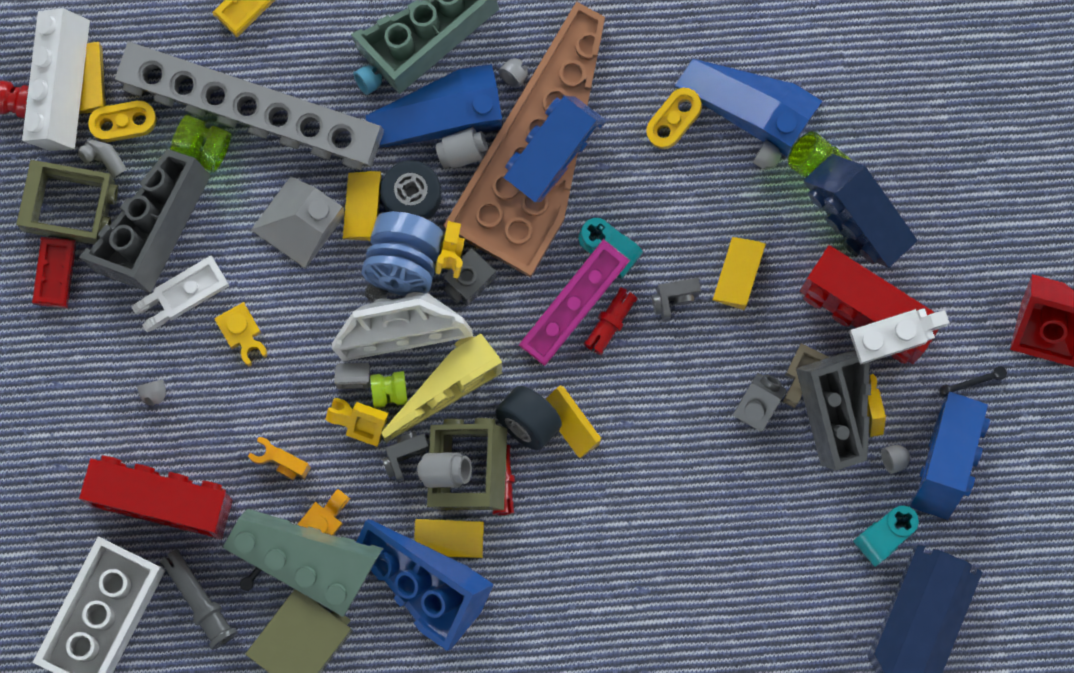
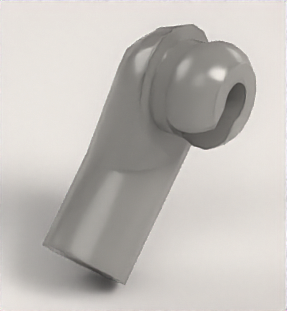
M89 140L78 149V155L83 162L89 163L92 160L103 162L113 178L127 170L121 158L110 144Z

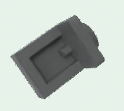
M757 373L733 416L763 432L784 396L786 389L781 386V382L775 377L768 374L763 376Z
M416 432L404 434L396 438L397 444L385 448L388 457L382 459L389 478L396 476L398 484L404 482L398 462L429 451L424 433L418 436Z

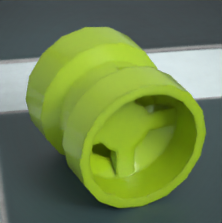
M404 371L394 372L391 376L387 377L381 374L370 375L374 408L385 407L387 403L405 405L408 402Z

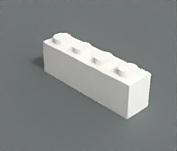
M64 8L38 11L22 141L48 151L75 149L90 20Z

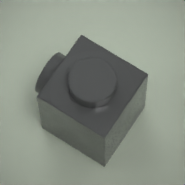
M472 248L461 258L463 265L458 278H453L454 271L452 269L443 276V283L446 285L443 289L454 302L459 303L462 301L467 306L496 278V271Z

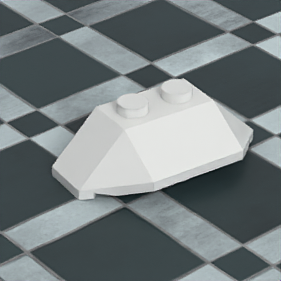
M412 292L404 298L393 300L387 298L377 299L373 304L363 305L353 311L332 342V350L342 361H348L473 337V333L463 317L428 293Z

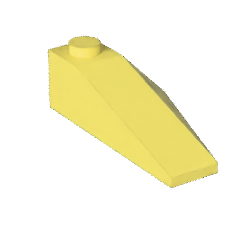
M482 334L460 339L454 344L456 348L448 354L381 432L386 443L502 374V361Z

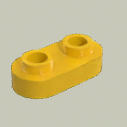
M689 88L675 90L651 118L647 125L646 133L652 145L659 149L673 147L699 117L702 103L699 95L694 90ZM689 102L691 109L688 112L680 111L679 106L681 103ZM661 128H669L670 134L668 137L661 138L658 136Z
M137 100L96 109L89 117L88 126L92 135L97 140L108 143L149 134L156 126L157 117L150 104ZM137 116H145L146 120L143 124L137 125L134 123ZM112 122L113 126L109 131L101 130L103 123Z

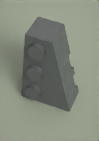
M855 349L796 368L820 464L835 471L867 461L870 417L867 416L868 395H871L869 369L870 363H873V361L860 365Z

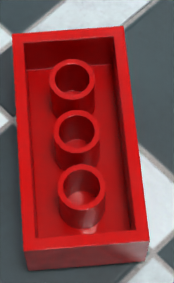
M828 245L799 291L805 295L803 299L807 303L818 309L821 307L826 308L833 313L832 318L845 327L850 325L855 328L862 327L915 309L917 311L925 308L927 315L935 313L830 245ZM939 329L933 331L934 336ZM932 340L927 341L924 345L891 356L903 364L907 362L914 364L922 356Z
M101 455L100 460L90 458L79 497L88 506L222 540L233 501L226 493V489L222 488V485L202 480L201 486L193 484V481L188 480L189 477L169 472L167 477L160 476V473L156 472L155 468L142 464H135L134 469L128 468L126 464L121 463L122 460L110 456Z

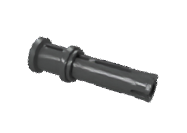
M176 549L168 553L169 558L164 556L160 563L164 566L193 610V622L196 626L200 625L211 641L209 646L212 650L221 647L238 634L237 630L231 628L221 614L222 607L220 604L210 600L181 556L180 551Z

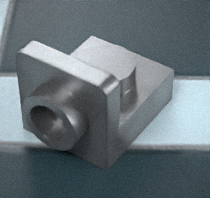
M699 277L658 284L657 294L652 295L655 315L661 314L662 322L670 321L669 301H674V305H685L694 302V297L699 296L701 292Z

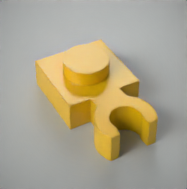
M244 302L214 318L231 349L241 345V358L248 367L252 365L248 358L251 350H259L264 358L268 356L265 346L253 339V337L261 334V331Z

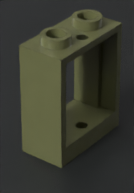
M30 160L16 225L22 232L75 240L76 242L94 245L100 238L98 233L106 224L111 225L112 219L108 217L110 204L115 205L117 201L118 185H115V181L109 173ZM48 178L101 187L92 232L38 222Z
M475 418L474 424H464L462 419H444L441 425H431L429 453H451L453 437H488L486 493H450L451 487L428 488L427 507L438 510H504L507 428L496 425L495 419Z

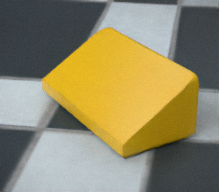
M100 42L88 43L86 47L79 114L92 113L96 109L106 106L103 49Z
M381 171L348 173L343 239L371 241L374 224L379 215Z
M732 237L712 299L713 301L745 310L766 243Z
M560 385L546 400L560 416L562 426L559 432L575 454L581 458L600 445L601 437L564 386Z
M415 519L414 541L447 557L483 558L484 522Z

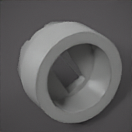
M516 58L508 60L498 70L500 77L514 88H518L528 75L527 66H521L523 61Z
M765 140L753 163L766 170L774 168L780 162L781 153L779 148Z
M163 379L137 386L139 396L145 404L154 406L164 401L166 387Z
M891 445L881 450L883 464L890 474L902 471L909 464L910 453L905 447Z

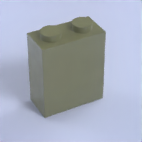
M294 589L245 655L269 673H322L352 634L353 630L347 626L351 620L345 615L343 617L334 611L328 612L320 603Z

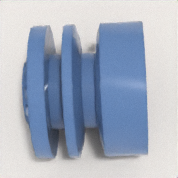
M394 211L382 213L376 218L370 241L372 246L367 249L366 260H364L361 274L366 281L386 292L403 296L412 292L428 293L432 284V277L435 273L434 262L437 261L440 254L444 233L433 222L414 214Z

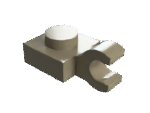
M802 343L800 344L785 376L794 381L783 403L795 408L802 396L796 368L829 358L828 356Z

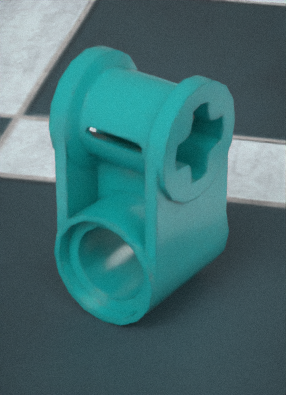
M601 218L589 219L584 223L579 232L578 240L580 246L591 255L601 241L605 239L630 260L617 276L623 279L643 254L642 249ZM598 229L601 232L600 239L592 242L589 239L590 232Z
M905 505L898 506L881 520L874 522L855 538L853 542L872 565L876 567L915 532L919 524L918 515L911 507ZM895 514L900 518L904 515L908 517L909 521L906 523L908 530L904 527L900 529L895 528L894 524L897 521L894 516Z

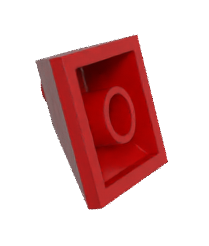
M1032 274L1021 302L1010 350L1074 367V290L1063 282Z

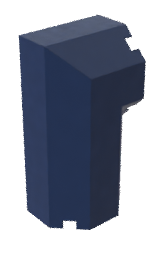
M919 544L915 546L881 630L877 631L867 656L875 673H943L983 572L979 569L970 572L972 568L970 563L941 550L933 549L931 555L923 553L926 546Z

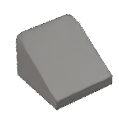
M369 363L337 364L334 377L336 388L365 389L371 387Z

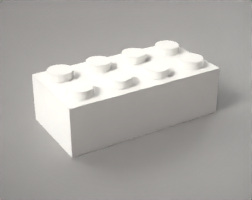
M98 536L33 663L53 673H113L165 570Z

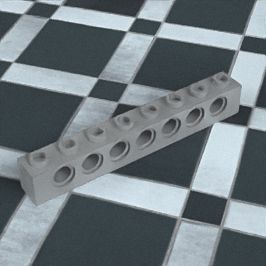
M129 41L115 76V80L124 85L122 90L140 97L143 91L155 95L153 101L173 107L174 102L185 105V112L202 118H204L205 112L218 116L216 122L225 126L235 128L237 123L248 126V133L267 139L268 133L281 137L280 144L294 149H298L300 144L312 148L311 154L330 160L331 155L343 158V165L360 171L363 165L372 168L384 133V129L379 125ZM153 69H161V80L156 84H149V73ZM185 79H192L194 84L192 91L189 94L180 95V83ZM218 89L224 90V101L216 106L211 105V94ZM248 100H255L257 105L256 111L250 116H243L241 112L243 103ZM281 110L287 111L288 120L286 124L280 127L274 126L272 122L274 114ZM310 121H317L320 125V130L314 137H306L304 135V127ZM344 131L350 132L352 137L350 144L345 148L336 147V136Z

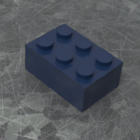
M831 154L803 180L810 190L808 193L809 198L817 207L824 209L828 215L825 218L827 223L837 233L842 234L845 238L843 245L853 256H862L871 264L878 263L890 268L918 241L865 165Z

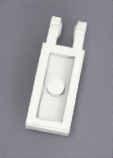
M209 256L153 289V293L135 303L132 309L135 314L144 313L160 301L164 310L150 317L142 324L145 331L150 332L165 324L169 319L172 321L229 287V284L213 257Z

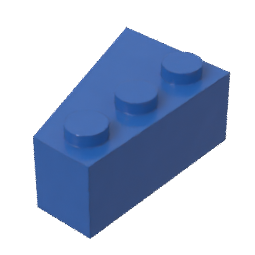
M563 96L561 100L558 97L554 99L545 112L549 117L541 127L536 125L525 139L529 144L521 154L516 152L505 166L508 172L503 178L534 202H542L568 170L567 166L578 152L581 153L588 145L586 141L596 127L601 129L607 122V120L577 97Z
M949 391L938 413L928 445L930 449L925 467H921L919 489L915 496L912 497L909 507L948 520L964 495L969 497L975 482V477L970 476L972 466L977 467L983 450L982 447L978 446L980 437H985L990 424V419L985 417L988 404Z

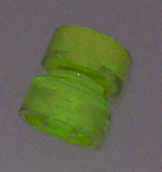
M187 114L183 117L175 131L170 150L195 158L206 170L214 173L222 164L228 151L231 133L216 126L206 128L205 121ZM204 138H207L202 152L199 151L203 144Z
M811 131L800 137L793 145L788 156V165L803 178H806L831 154L851 160V158L837 147L831 146L830 142L817 132Z

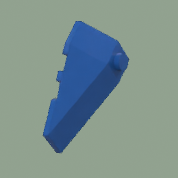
M697 59L691 60L675 84L677 89L689 88L694 90L699 95L704 106L762 142L767 140L779 148L780 153L786 157L822 103V100L794 83Z
M492 64L458 69L365 115L367 122L379 125L384 129L379 148L441 139L471 127L476 132H488L502 128L501 108Z
M370 519L365 520L356 541L363 545H374L383 548L371 571L378 580H384L396 596L393 599L400 607L404 605L416 621L413 624L417 629L446 651L452 649L480 615L494 586L493 583L468 566Z

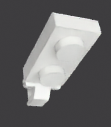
M925 308L917 311L915 309L852 329L849 334L861 365L924 345L927 341L935 338L934 330L946 327L950 322L945 310L927 315Z

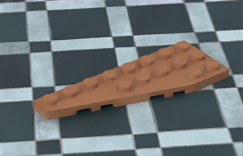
M577 1L443 225V229L446 230L448 221L460 223V238H464L469 244L530 278L564 222L578 153L567 166L568 170L542 202H534L503 177L508 172L505 166L516 152L521 154L529 144L525 139L536 125L541 127L549 117L545 112L554 99L558 97L561 100L563 96H574L588 106L605 17Z

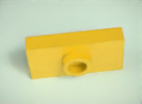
M224 0L212 13L237 38L275 0Z

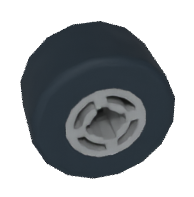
M407 160L395 164L386 172L381 182V199L385 211L406 212L429 220L436 214L441 204V184L437 174L430 166L419 161Z
M516 386L496 409L497 418L501 425L507 428V432L518 442L533 450L543 449L562 426L560 416L553 406L540 394L525 386Z

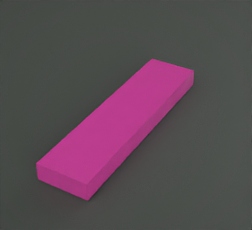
M603 239L519 343V346L545 366L630 260Z

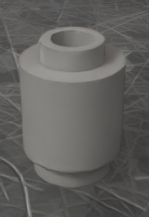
M473 127L443 137L442 142L436 143V152L444 169L449 167L456 169L484 159V151L488 150L484 134L481 131L476 132Z
M458 452L426 453L418 463L417 473L419 479L428 488L460 487L462 484L470 481L472 466L470 459Z

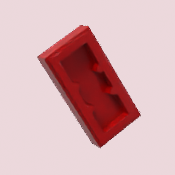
M41 237L32 299L33 305L68 309L77 245L75 240Z

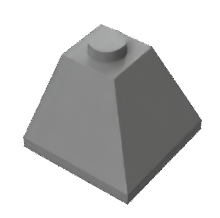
M290 176L251 231L306 269L342 221L345 213L343 206L323 192Z

